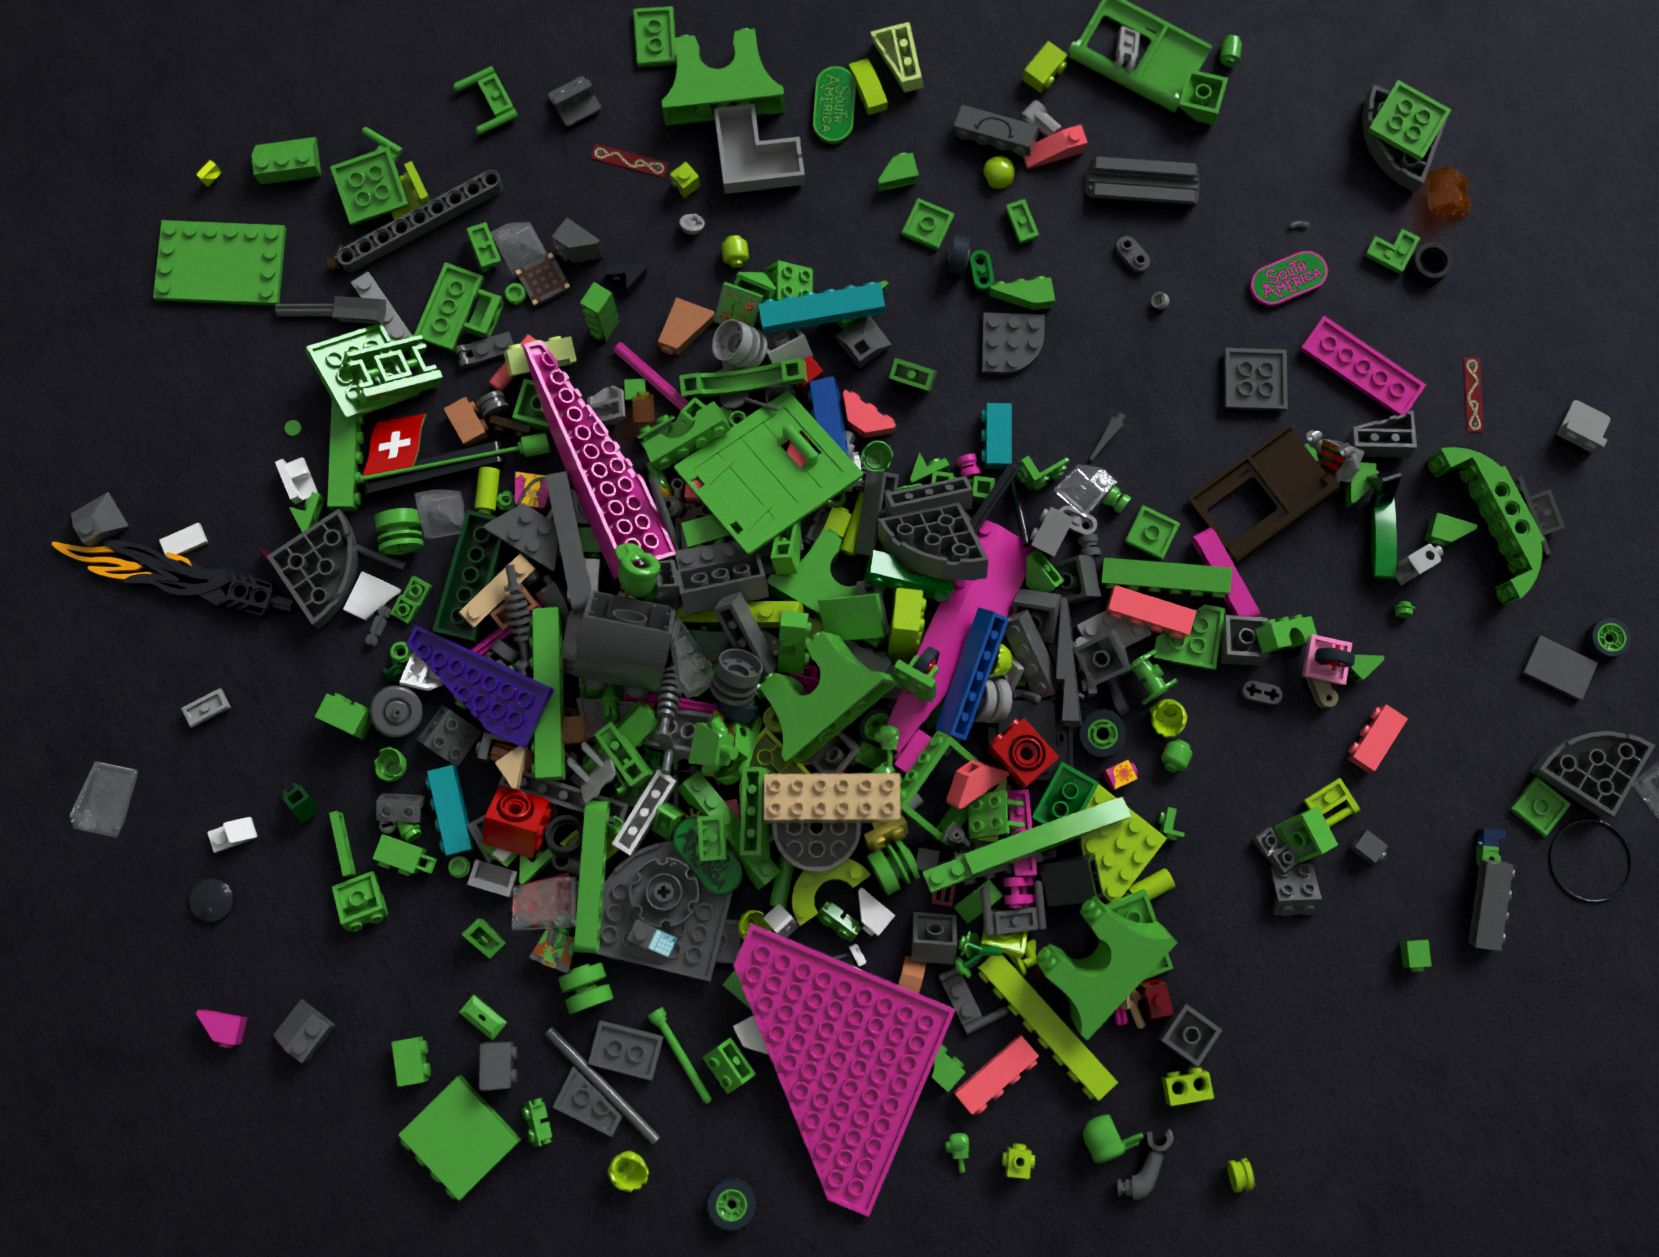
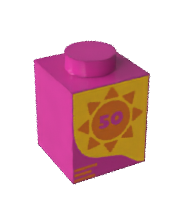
M1129 759L1102 772L1111 791L1138 779V770L1133 762L1130 763Z

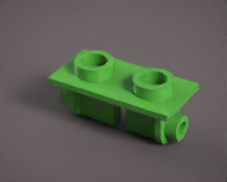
M665 414L656 420L657 423L651 427L646 425L639 429V434L636 435V438L643 439L640 441L642 447L644 448L643 443L659 433L668 437L675 424L671 420L675 417Z
M826 902L816 917L820 919L823 925L834 929L842 939L851 942L862 928L859 922L848 914L844 919H841L840 916L844 911L832 902L831 904Z
M541 1098L532 1100L533 1105L531 1101L524 1102V1108H522L525 1121H528L529 1130L527 1131L530 1143H533V1146H541V1140L542 1144L550 1143L552 1137L549 1122H540V1119L548 1116L545 1103L542 1102Z

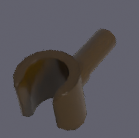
M339 245L333 257L328 258L326 261L328 270L334 274L341 268V264L337 262V253L343 248L342 245Z

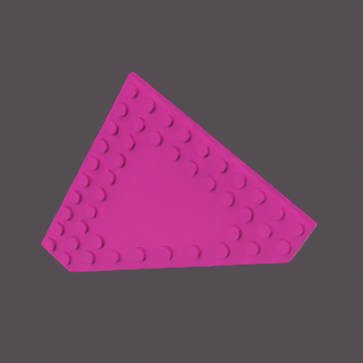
M751 923L734 962L735 971L750 1004L827 1199L869 1217L955 1009Z

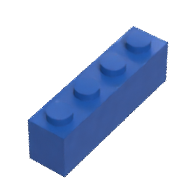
M834 376L811 381V389L808 390L809 400L813 402L814 407L811 409V416L850 458L839 388Z

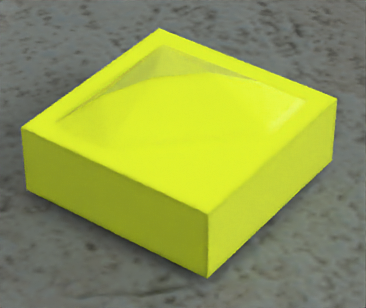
M210 160L197 173V176L203 184L209 187L222 172Z

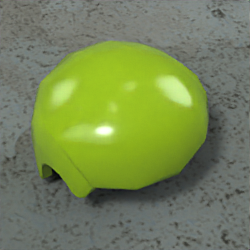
M995 156L985 163L984 177H986L989 186L1002 189L1007 188L1013 182L1014 166L1010 159L1004 156Z
M749 910L741 916L737 925L739 935L743 940L751 923L772 932L771 926L764 920L765 915L763 912Z

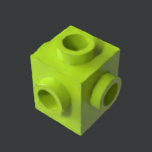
M1013 1144V1147H1007V1152H1003L1002 1166H1005V1175L1007 1177L1030 1179V1169H1034L1035 1155H1031L1032 1151L1026 1149V1145ZM1018 1158H1021V1161L1019 1163H1016V1160Z

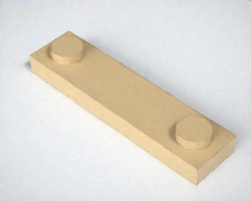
M521 554L508 564L514 565L518 584L535 569ZM506 568L458 612L473 628L505 598L506 594L510 593V591H504V586L508 584Z

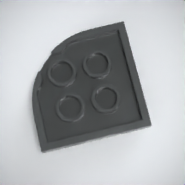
M983 313L982 374H1013L1031 364L1039 355L1043 345L1045 315Z

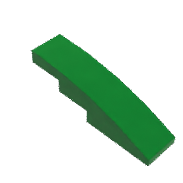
M1393 499L1390 504L1377 508L1372 507L1373 517L1370 521L1372 540L1370 548L1375 578H1396L1397 532L1395 503Z

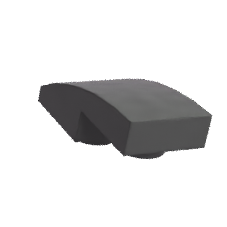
M1271 827L1265 828L1252 839L1262 854L1282 874L1299 862L1289 845L1282 844Z

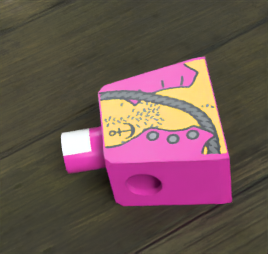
M515 472L516 507L524 503L537 512H548L551 502L545 475Z

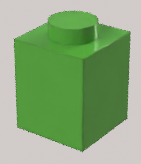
M1428 940L1400 941L1403 968H1411V972L1424 971V967L1431 966Z

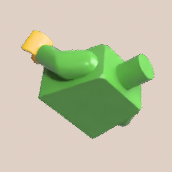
M713 710V716L709 721L711 723L696 722L688 761L690 764H701V774L712 777L715 772L719 771L721 766H728L730 759L735 760L739 754L738 748L733 747L734 735L728 732L727 727L723 723L725 717L716 710Z

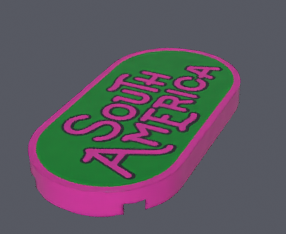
M1298 252L1257 270L1250 282V293L1260 304L1263 303L1270 307L1280 305L1318 289L1327 278V264L1315 252Z

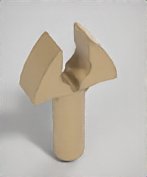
M1134 989L1122 1002L1121 1008L1130 1009L1137 1028L1141 1029L1146 1025L1137 1005L1142 996Z

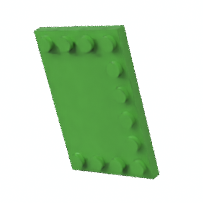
M162 220L153 298L156 301L274 306L279 304L286 236L285 226Z

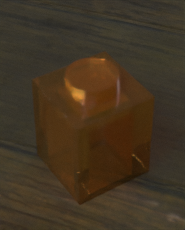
M649 391L637 392V395L632 397L633 421L654 422L656 419L654 395H649Z

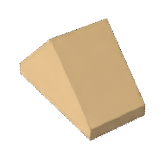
M518 746L495 762L507 782L516 790H520L528 747L525 749Z

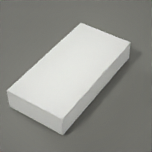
M196 523L159 540L166 557L168 552L182 555L208 543L200 523Z

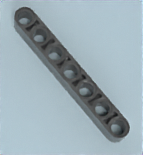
M567 471L546 475V482L573 614L585 612L591 586Z

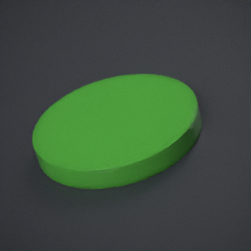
M296 420L288 421L285 425L286 433L290 436L298 435L301 432V424Z

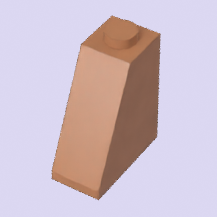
M676 298L658 340L661 351L669 355L673 353L679 355L714 323L715 312Z

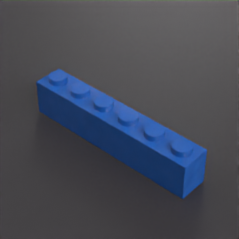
M978 607L937 721L936 730L963 740L967 739L1009 617Z

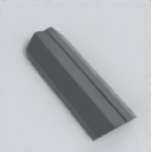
M1096 156L1091 160L1085 173L1084 192L1092 198L1197 205L1199 200L1198 167L1195 163Z

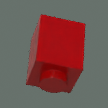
M811 356L804 360L806 362L808 383L794 384L797 389L801 388L803 392L810 388L811 381L823 378V370Z

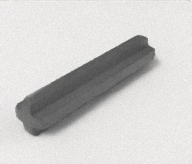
M334 304L275 305V314L277 316H332Z

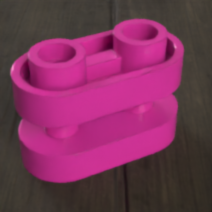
M1034 877L1003 878L1004 887H1010L1011 895L1004 896L1005 904H1009V909L1031 907V903H1035V894H1028V886L1034 885Z

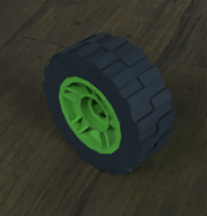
M739 1178L721 1180L712 1188L708 1197L707 1210L710 1219L714 1221L716 1226L718 1225L724 1230L742 1229L754 1217L757 1202L755 1192H753L752 1187L747 1182L741 1181ZM730 1200L736 1202V1206L733 1209H730V1206L727 1205Z

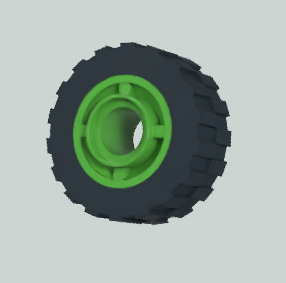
M1096 709L1094 712H1089L1082 719V727L1079 726V738L1082 746L1090 754L1092 753L1097 757L1112 756L1115 752H1119L1120 748L1125 744L1127 736L1126 727L1121 717L1115 714V712L1108 711L1107 709ZM1106 728L1109 731L1108 735L1105 738H1099L1096 735L1098 729Z

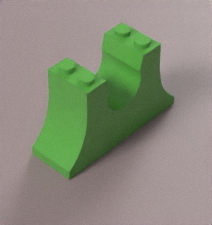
M743 28L735 31L733 40L734 59L728 66L721 69L710 68L701 61L700 47L695 36L682 35L675 38L677 54L676 78L670 92L662 99L665 126L715 120L714 108L754 104L756 116L784 112L783 86L776 83L767 74L761 63L755 29Z
M823 529L811 550L799 562L798 573L770 575L766 581L768 592L784 601H799L805 607V611L809 613V616L820 619L821 614L818 600L859 595L857 585L843 586L837 583L831 575L830 570L837 562L842 542V539L839 538L840 535L831 529L829 531ZM881 586L882 598H884L889 588ZM873 589L866 590V594H874ZM869 638L856 639L854 641L863 648L868 647L876 651L880 638L871 640Z
M823 631L813 635L812 641L806 646L811 658L819 666L821 677L819 685L812 693L807 694L803 685L794 677L778 673H771L763 680L764 682L759 686L774 708L783 732L781 756L786 762L804 764L896 686L899 681L895 675L874 672L864 666L853 655L839 635Z
M1096 896L1087 900L1079 911L1099 938V944L1094 953L1084 959H1073L1068 957L1062 949L1049 944L1038 953L1035 959L1045 976L1067 994L1070 1003V1019L1086 1040L1098 1030L1178 943L1158 921L1139 923L1125 919L1109 909Z

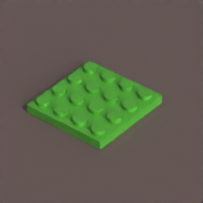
M375 324L307 346L305 349L307 356L344 421L420 394V392L361 406L359 402L360 394H357L356 389L358 384L363 383L358 370L347 372V366L344 367L342 361L349 350L365 349L373 344L381 345L390 341L391 339L383 325ZM372 360L364 362L367 370L374 369L371 363ZM396 360L382 363L388 377L402 373ZM378 376L371 378L374 384L373 387L382 385Z

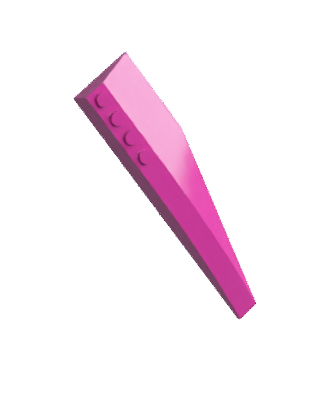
M540 340L523 344L522 347L553 439L613 578H618L620 564L615 548L619 545L626 543L637 544L645 553L655 556L658 561H665L674 557L675 548L642 476L636 474L632 468L633 464L628 458L625 459L619 450L620 446L609 437V431L590 405H586L582 400V394L578 389H574L569 382V376L558 367V361L544 342ZM636 560L632 562L637 568L645 567L642 561Z
M986 520L976 534L989 559L987 578L974 581L955 580L951 597L947 602H940L917 655L921 656L928 647H933L940 652L936 664L939 667V671L934 678L936 680V697L932 703L928 701L923 702L916 698L914 693L909 690H901L887 725L895 726L899 730L897 749L893 750L895 752H901L914 736L919 726L926 721L932 710L938 706L944 695L948 692L978 607L994 611L1006 617L1009 615L1013 601L1026 577L1027 556L1037 548L1032 545L1023 547L1020 537L998 524Z

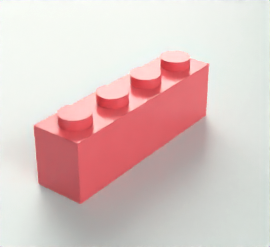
M1116 585L1111 590L1105 613L1110 614L1109 617L1112 619L1122 620L1123 618L1129 620L1130 624L1142 627V625L1150 627V630L1153 632L1162 633L1164 631L1170 633L1172 638L1180 640L1190 635L1196 615L1195 610Z
M1018 1035L953 1093L972 1115L975 1112L980 1114L987 1108L986 1103L991 1098L995 1100L1003 1094L1004 1090L1002 1088L1008 1083L1013 1085L1020 1079L1021 1076L1019 1074L1024 1069L1028 1071L1037 1063L1035 1059L1039 1056L1021 1035Z

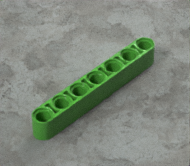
M590 800L585 804L574 942L575 952L597 954L599 950L608 839L607 823H609L610 813L609 801Z

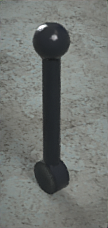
M691 766L689 769L670 770V774L690 773L693 775L698 769L695 766Z

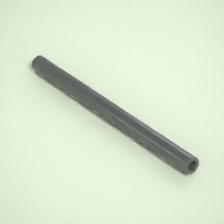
M553 1027L544 1034L652 1145L660 1138Z

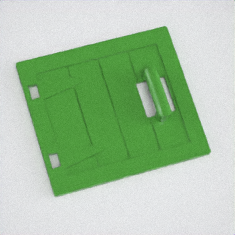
M789 391L784 392L768 403L777 407L778 411L764 407L760 408L733 426L723 436L712 440L706 446L674 466L679 476L747 555H751L863 478V472ZM801 432H803V434L821 452L819 455L812 448V446L803 438V436L800 434ZM790 441L803 455L806 464L799 467L781 446ZM699 479L704 486L698 489L692 481ZM736 523L742 529L739 534L732 529V526Z

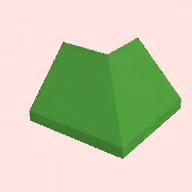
M738 272L734 283L736 286L764 295L762 302L773 300L776 287L764 272ZM760 313L758 314L757 322L761 323Z

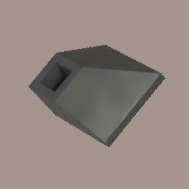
M870 316L861 317L835 335L836 340L858 368H861L892 346Z

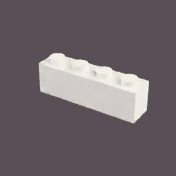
M657 770L612 843L629 855L637 851L652 827L656 808L668 801L679 783V780L670 774H662V770Z

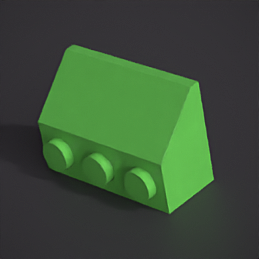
M316 137L255 145L252 153L253 172L260 184L321 176Z

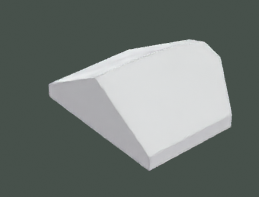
M412 651L401 677L400 685L426 691L443 686L442 680Z

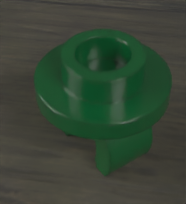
M392 660L391 662L394 666L388 670L384 667L383 672L390 683H398L401 680L405 667Z

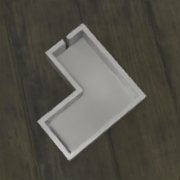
M754 104L714 108L725 194L804 185L805 174L800 137L759 141Z

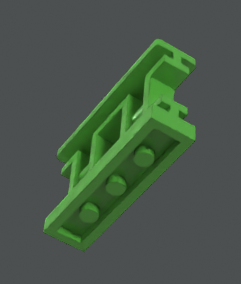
M410 335L405 339L398 341L390 340L381 345L373 344L365 349H352L345 354L342 361L343 366H347V372L358 370L363 383L358 384L356 389L357 394H360L359 402L361 406L439 386L443 378L440 370L436 371V365L426 367L420 356L427 348L426 344H423L424 338L422 335ZM410 351L409 354L412 359L405 360L402 353ZM372 360L371 363L374 369L367 370L364 362ZM396 360L402 373L388 377L382 363ZM416 367L419 375L411 377L410 368ZM378 376L382 385L373 387L374 384L371 378Z

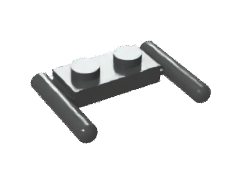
M1039 880L1034 882L1036 907L994 912L991 911L990 890L988 887H982L981 899L985 935L1045 929L1046 917L1042 882Z
M982 957L969 965L968 968L971 969L983 962ZM955 967L938 975L967 1035L1008 1014V1009L1002 1007L982 1017L963 976L957 972Z

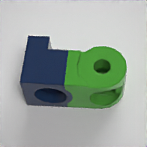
M1477 829L1476 861L1478 866L1480 858L1501 861V857L1498 854L1499 840H1505L1506 831Z

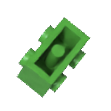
M731 1037L703 1057L727 1094L755 1075V1072Z

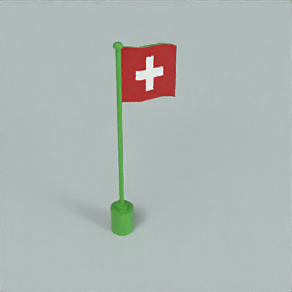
M425 413L378 422L375 425L371 436L369 458L363 475L359 476V481L364 483V480L518 450L520 454H525V457L550 453L547 434L544 432L521 437L522 441L518 442L516 447L414 466L420 449L421 429L427 416Z

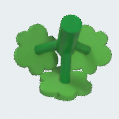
M968 931L967 936H962L961 940L958 941V948L961 950L960 956L965 954L966 957L971 959L964 962L957 955L955 957V968L960 975L970 978L972 974L968 968L969 965L982 956H1001L1002 949L1001 947H980L981 939H978L976 933Z

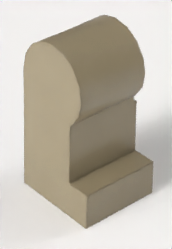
M1305 677L1314 700L1320 708L1325 709L1336 705L1338 694L1332 689L1330 682Z

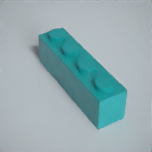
M454 765L427 771L428 777L425 780L428 790H431L433 798H430L432 810H436L438 819H435L437 831H441L442 840L439 842L442 853L445 852L446 856H454L475 850L472 834L466 826L469 824L457 768Z

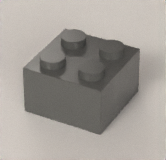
M1180 1003L1157 1040L1190 1064L1199 1067L1222 1032V1029L1187 1004Z

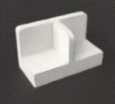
M303 457L289 463L284 459L275 462L292 502L298 504L310 497L312 492L318 493Z

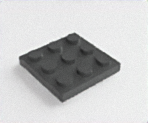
M1225 348L1224 409L1286 411L1288 409L1287 350Z

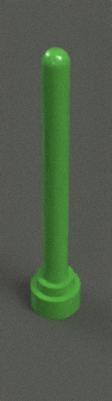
M663 1007L657 1009L647 1016L651 1024L654 1023L655 1026L660 1028L702 1101L706 1104L710 1103L711 1096L666 1023V1012Z

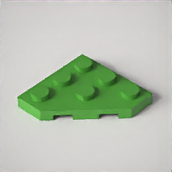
M1203 605L1197 609L1190 635L1181 640L1175 639L1167 632L1160 634L1155 638L1154 649L1157 653L1152 656V659L1216 670L1225 608Z

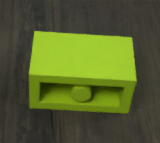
M1048 41L1025 68L1022 80L1041 93L1045 87L1049 88L1053 84L1057 73L1061 74L1067 66L1065 63L1067 54Z

